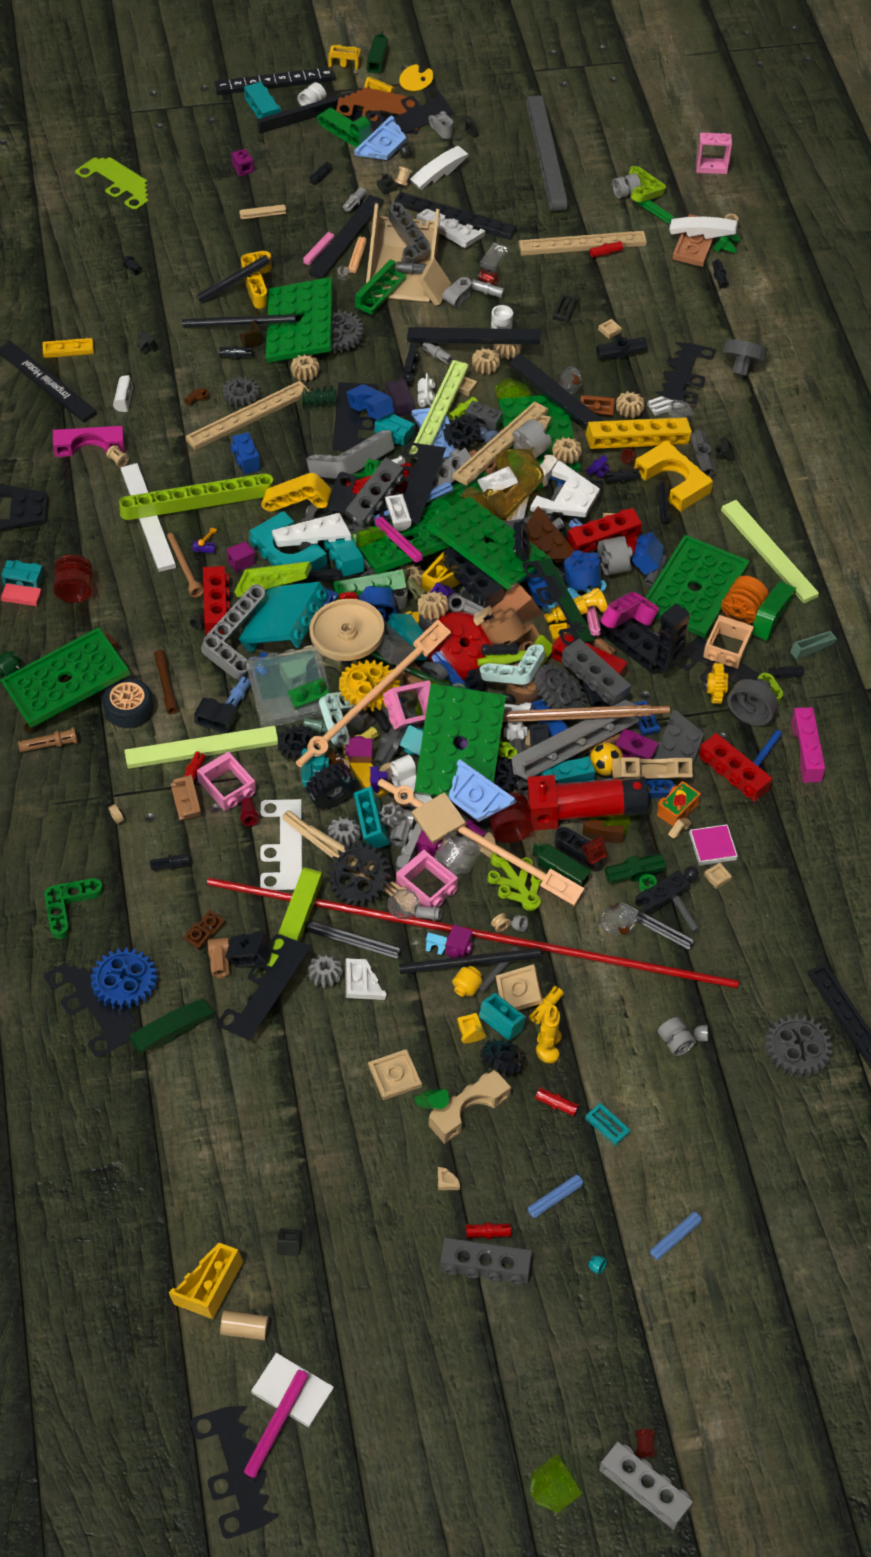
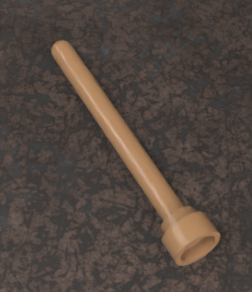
M168 533L167 538L189 582L188 591L192 597H200L204 593V588L201 583L195 580L174 534Z

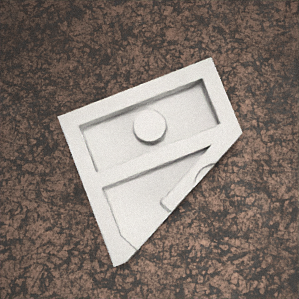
M346 958V998L385 1000L386 992L380 988L378 979L371 971L367 960Z

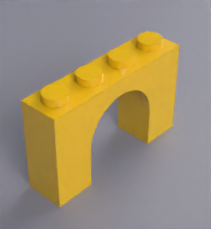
M668 441L663 442L635 460L634 469L639 468L640 472L637 473H640V477L645 481L663 471L678 472L686 479L670 490L669 502L680 512L712 491L713 480Z

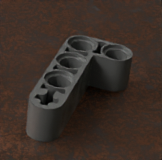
M398 202L392 203L389 208L388 219L407 244V247L403 250L401 262L411 263L414 261V263L418 264L428 258L431 247L430 242L404 206Z

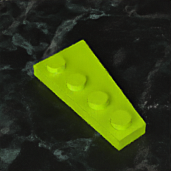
M308 561L246 569L234 592L236 597H241L255 584L261 585L266 590L303 580L308 577L312 566Z

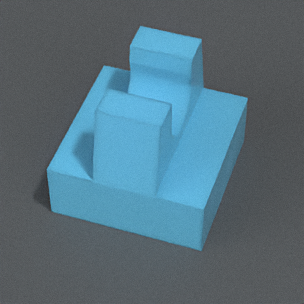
M428 932L426 951L431 952L432 947L437 945L439 948L437 954L443 955L448 938Z

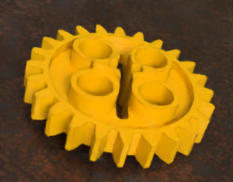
M365 660V664L358 661L357 666L351 663V668L346 667L345 672H342L339 679V690H341V696H345L344 701L350 700V706L359 703L392 671L389 670V665L383 667V662L377 665L375 660L372 663ZM398 676L363 708L364 711L368 707H370L371 711H374V707L381 710L382 705L387 708L384 703L383 694L391 688L400 687Z

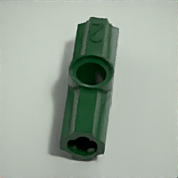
M660 853L643 858L631 856L623 863L605 867L604 871L606 880L610 884L629 879L632 882H637L645 874L666 870V864L663 854L661 855Z

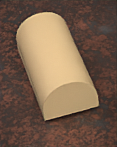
M224 1310L220 1333L221 1335L265 1340L269 1316Z

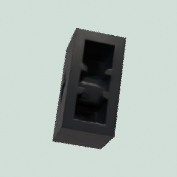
M264 932L232 936L225 957L236 968L268 964L275 943Z

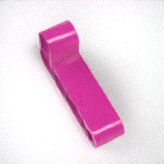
M630 592L608 605L601 618V622L609 628H615L634 618L640 623L650 626L659 608L638 593Z

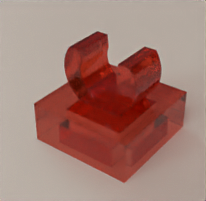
M601 837L582 845L584 854H586L587 861L590 864H594L608 856L604 839Z

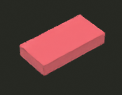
M6 583L1 600L37 606L42 591L40 588Z

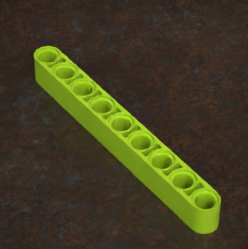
M258 474L125 496L119 500L120 516L122 519L132 520L263 498L266 489L273 487V477L270 474Z

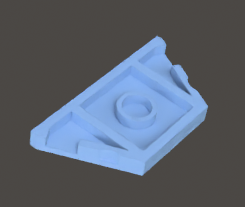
M390 116L354 150V155L388 160L406 143V136L401 132L399 125H396L394 117Z
M460 759L458 760L457 773L453 777V787L448 796L453 804L479 822L516 803L514 797Z

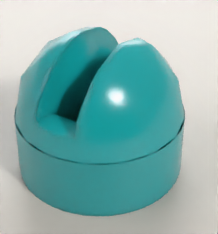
M599 1255L592 1256V1261L588 1262V1266L591 1271L601 1275L606 1267L607 1259Z

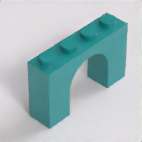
M284 511L249 531L250 545L256 548L261 556L271 563V566L309 561L312 566L311 570H320L327 565V553L317 543L295 554L282 553L275 548L276 542L272 536V530L294 525V521ZM299 581L292 582L291 584L294 585Z

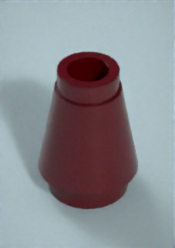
M244 798L242 800L240 820L245 826H254L259 820V814L252 798Z

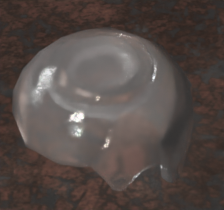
M674 399L668 408L670 418L687 417V420L690 421L694 414L690 405L682 400Z
M410 889L397 890L388 899V909L391 915L399 919L413 917L420 908L419 897Z

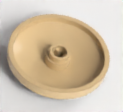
M341 599L326 604L315 613L309 628L311 642L315 649L322 655L339 661L357 660L371 654L381 644L385 631L384 621L380 612L371 604L358 599Z

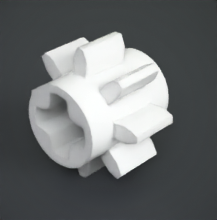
M508 722L507 728H504V737H507L509 742L517 738L523 740L524 736H528L527 727H524L522 722Z

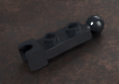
M689 866L685 869L683 875L677 870L650 889H645L635 897L636 906L647 904L645 906V913L652 915L658 911V908L690 888L689 881H696L700 876L698 868Z

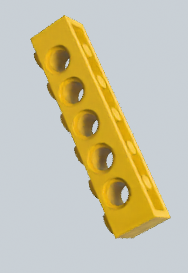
M686 417L588 422L585 435L590 449L658 446L665 441H668L671 445H684L689 443L692 431Z

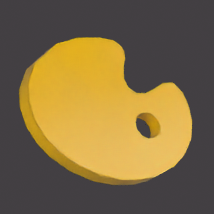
M417 64L409 66L400 75V86L407 91L422 90L431 83L433 79L432 70L427 69L423 73H419V66Z

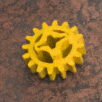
M713 663L712 673L707 675V693L711 694V703L721 704L723 694H726L728 690V673H724L723 663Z

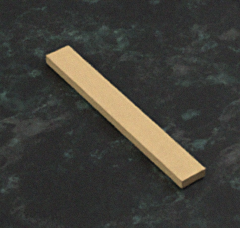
M644 231L519 240V249L522 256L585 251L602 246L603 243L610 244L618 241L622 242L623 247L646 246L647 240Z
M298 381L186 435V441L194 450H197L310 395L309 390L301 381Z
M533 402L455 471L453 479L467 486L515 443L512 433L528 420L534 419L539 421L542 415L548 414V408Z

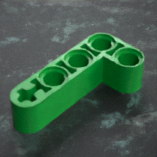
M328 108L317 116L320 126L355 148L371 135V125L365 116H361L353 122L332 108Z
M781 581L777 583L757 611L753 623V636L767 642L769 641L776 621L792 601L797 589L796 587Z

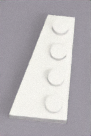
M425 209L417 214L416 219L423 220V225H425L426 220L435 221L436 212ZM440 214L439 233L464 248L485 236L486 231L483 229L475 230L472 225H461L458 223V220L445 219V215Z
M340 513L272 530V536L277 547L301 545L302 542L315 544L318 543V540L336 542V539L345 538V541L351 540V534Z

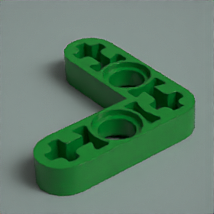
M91 878L53 885L45 890L44 895L50 931L55 939H63L69 934L65 904L100 897L103 893V887L99 879ZM95 886L96 890L92 891L91 887ZM71 889L79 890L77 895L68 894ZM56 893L57 902L53 903L52 894ZM55 909L62 910V913L58 916L51 914ZM56 922L61 923L62 931L57 930Z

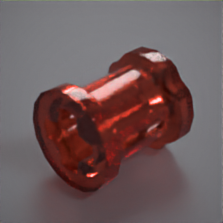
M482 268L478 281L490 282L491 285L495 286L499 274L488 272Z
M652 1429L636 1430L637 1450H635V1455L639 1458L655 1457L656 1451L654 1450L653 1438L656 1436V1432Z

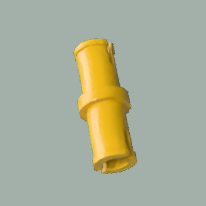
M553 986L552 990L543 998V1003L539 1004L532 1014L529 1015L533 1023L535 1022L539 1025L542 1021L543 1013L549 1006L555 1005L564 995L560 988L556 991L557 986Z

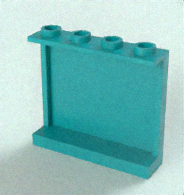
M320 582L284 585L268 589L261 604L255 610L239 637V641L248 652H254L260 642L291 640L294 646L298 648L310 628L313 616L324 604L328 593Z

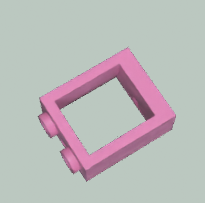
M700 133L696 157V173L727 174L732 146L731 134ZM703 145L725 146L724 158H702Z
M430 680L391 688L383 694L384 703L387 706L390 715L389 719L391 724H393L394 730L408 727L409 725L425 723ZM416 690L423 715L405 719L398 694Z
M229 751L197 770L198 782L224 811L234 808L244 798H250L256 793L255 780ZM231 770L243 786L224 797L210 781Z
M423 850L396 873V884L400 887H405L417 898V902L422 906L440 907L448 896L454 895L457 891L458 877ZM425 868L446 884L431 898L410 882Z

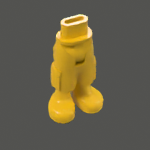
M595 588L589 593L573 599L581 615L588 613L587 607L596 606L603 613L608 607L605 597L599 588ZM559 604L552 608L551 612L544 614L547 623L553 621L558 623V620H567Z
M555 1005L549 1006L543 1013L540 1032L537 1036L536 1054L545 1063L556 1062L560 1055L559 1050L554 1046L562 1038V1034L558 1030L560 1013Z

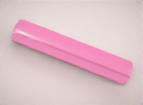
M327 232L303 258V263L308 266L311 265L333 241L334 234Z
M587 607L588 613L586 615L591 635L599 636L601 628L596 607Z

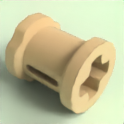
M399 166L400 171L395 182L408 186L407 181L413 170Z
M117 445L108 449L107 457L115 461L119 468L124 467L129 462V456L121 452Z

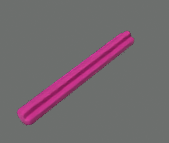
M382 516L375 519L376 526L415 562L423 560L422 553Z
M297 1370L244 1469V1473L251 1478L257 1476L308 1379L306 1372Z

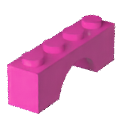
M109 426L53 430L55 457L73 456L77 449L85 445L99 446L106 453L110 447L117 445L120 451L124 453L123 427Z
M813 707L794 708L791 724L794 737L797 736L799 740L802 782H822L825 765Z

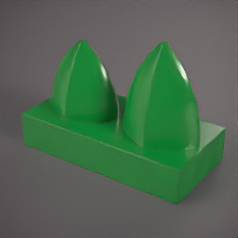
M738 233L720 236L713 250L718 253L722 248L725 251L737 253L731 241H740Z
M323 678L288 691V696L295 710L315 703L321 697L329 694Z

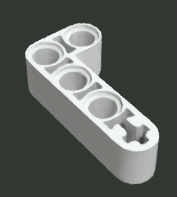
M408 754L390 763V777L394 786H408L414 793L416 767L412 757ZM404 794L402 798L405 800L408 798V795ZM414 794L415 798L424 803L432 800L431 796ZM411 804L408 805L411 811L417 809V807Z

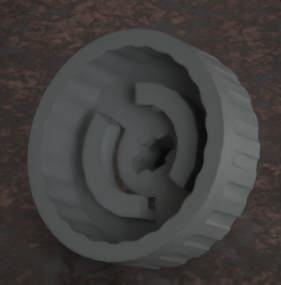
M726 339L722 354L735 359L733 374L747 376L750 362L765 363L768 348L751 342Z
M744 679L734 685L728 695L727 703L732 713L740 720L751 725H765L770 722L778 709V699L770 689L771 685L769 682L763 679H757V681Z

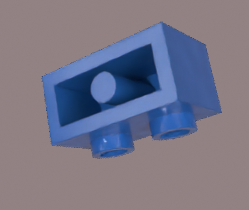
M249 432L232 436L233 444H230L231 451L235 454L237 465L241 467L243 474L260 471V457Z
M652 532L641 535L637 539L632 559L634 565L644 575L658 569L664 546Z

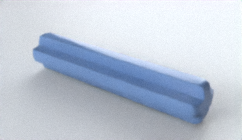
M574 1175L530 1205L528 1213L531 1217L536 1218L583 1185V1180L579 1175Z
M697 1212L691 1213L650 1250L651 1256L655 1260H659L701 1223V1216Z

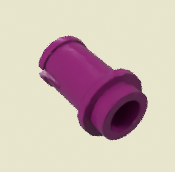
M468 819L465 821V827L482 837L487 834V832L475 824L474 820L470 821Z

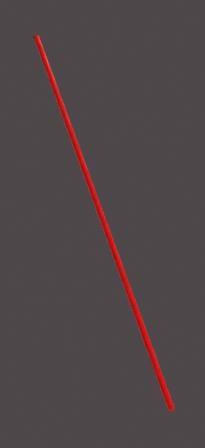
M208 878L207 881L208 886L285 901H291L293 895L291 893L214 878ZM317 898L314 903L316 907L439 931L451 932L453 927L451 924ZM466 928L473 931L472 937L532 949L540 948L542 951L738 988L739 980Z

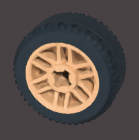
M121 679L106 688L103 694L104 713L107 719L118 727L132 728L140 726L150 718L153 712L151 690L144 682L138 679Z

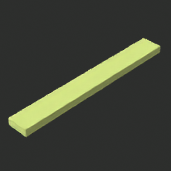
M455 360L452 361L414 443L434 444L469 369V364ZM412 446L409 454L417 453L418 448Z
M737 500L722 506L721 511L786 584L797 588L795 595L803 604L818 597L819 592Z
M275 726L125 749L127 768L129 769L192 759L196 751L200 752V757L201 753L205 754V756L223 754L228 751L235 752L278 745V737Z

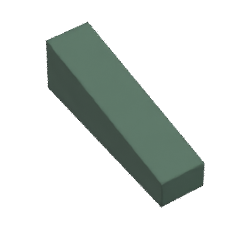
M831 631L794 642L790 653L798 660L834 644L837 638Z

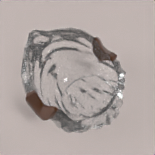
M568 366L564 372L557 375L558 380L556 381L573 395L580 387L582 377L576 367Z
M624 903L608 906L602 912L601 927L610 934L625 935L635 926L638 910Z

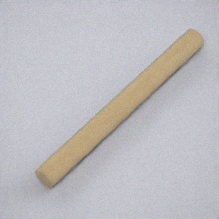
M312 825L308 827V833L337 851L345 852L344 845ZM371 864L368 870L372 872L375 869V864Z

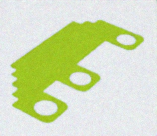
M94 157L75 170V173L83 178H87L97 171L114 182L113 185L105 190L106 193L113 197H118L126 190L133 194L132 197L124 202L125 205L132 209H137L148 201L146 198L148 194L145 193L147 191L145 189L147 186L145 182L147 180L111 157L107 159H97ZM88 168L90 172L83 175L80 173V170ZM117 187L120 189V192L113 194L110 192V189ZM136 199L139 201V204L131 206L129 201Z

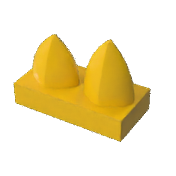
M370 76L366 77L364 86L389 93H394L395 88Z

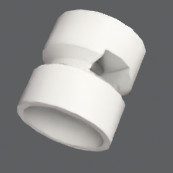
M316 82L298 94V101L301 106L326 99L325 89Z
M505 305L494 307L491 316V328L512 329L513 310Z

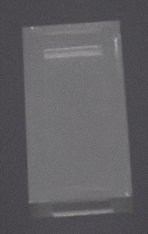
M493 243L481 260L480 266L495 271L507 254L508 247Z

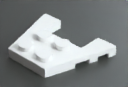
M558 461L552 470L551 476L565 480L564 486L555 501L536 496L530 511L534 512L536 507L539 506L541 510L550 514L554 511L563 512V515L586 517L598 497L600 489L567 465Z

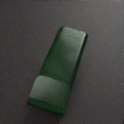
M383 31L373 38L367 59L368 73L381 74L388 50V38L383 34Z
M534 843L532 855L536 858L538 867L546 872L552 869L583 888L589 882L592 870L550 844L537 845Z

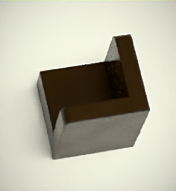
M255 320L251 321V331L239 334L244 347L261 345V332Z

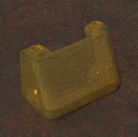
M530 449L503 450L496 458L498 470L507 466L510 467L518 483L495 492L492 489L479 492L475 487H468L461 494L463 499L470 496L496 517L508 518L544 478L543 469Z

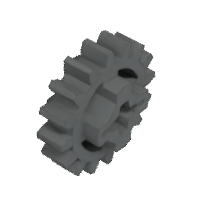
M238 376V379L232 378V382L227 381V385L223 386V397H225L226 402L229 401L230 405L235 403L236 407L239 404L244 407L245 404L251 405V401L256 402V398H259V385L257 381H253V378L248 380L247 376L244 379Z

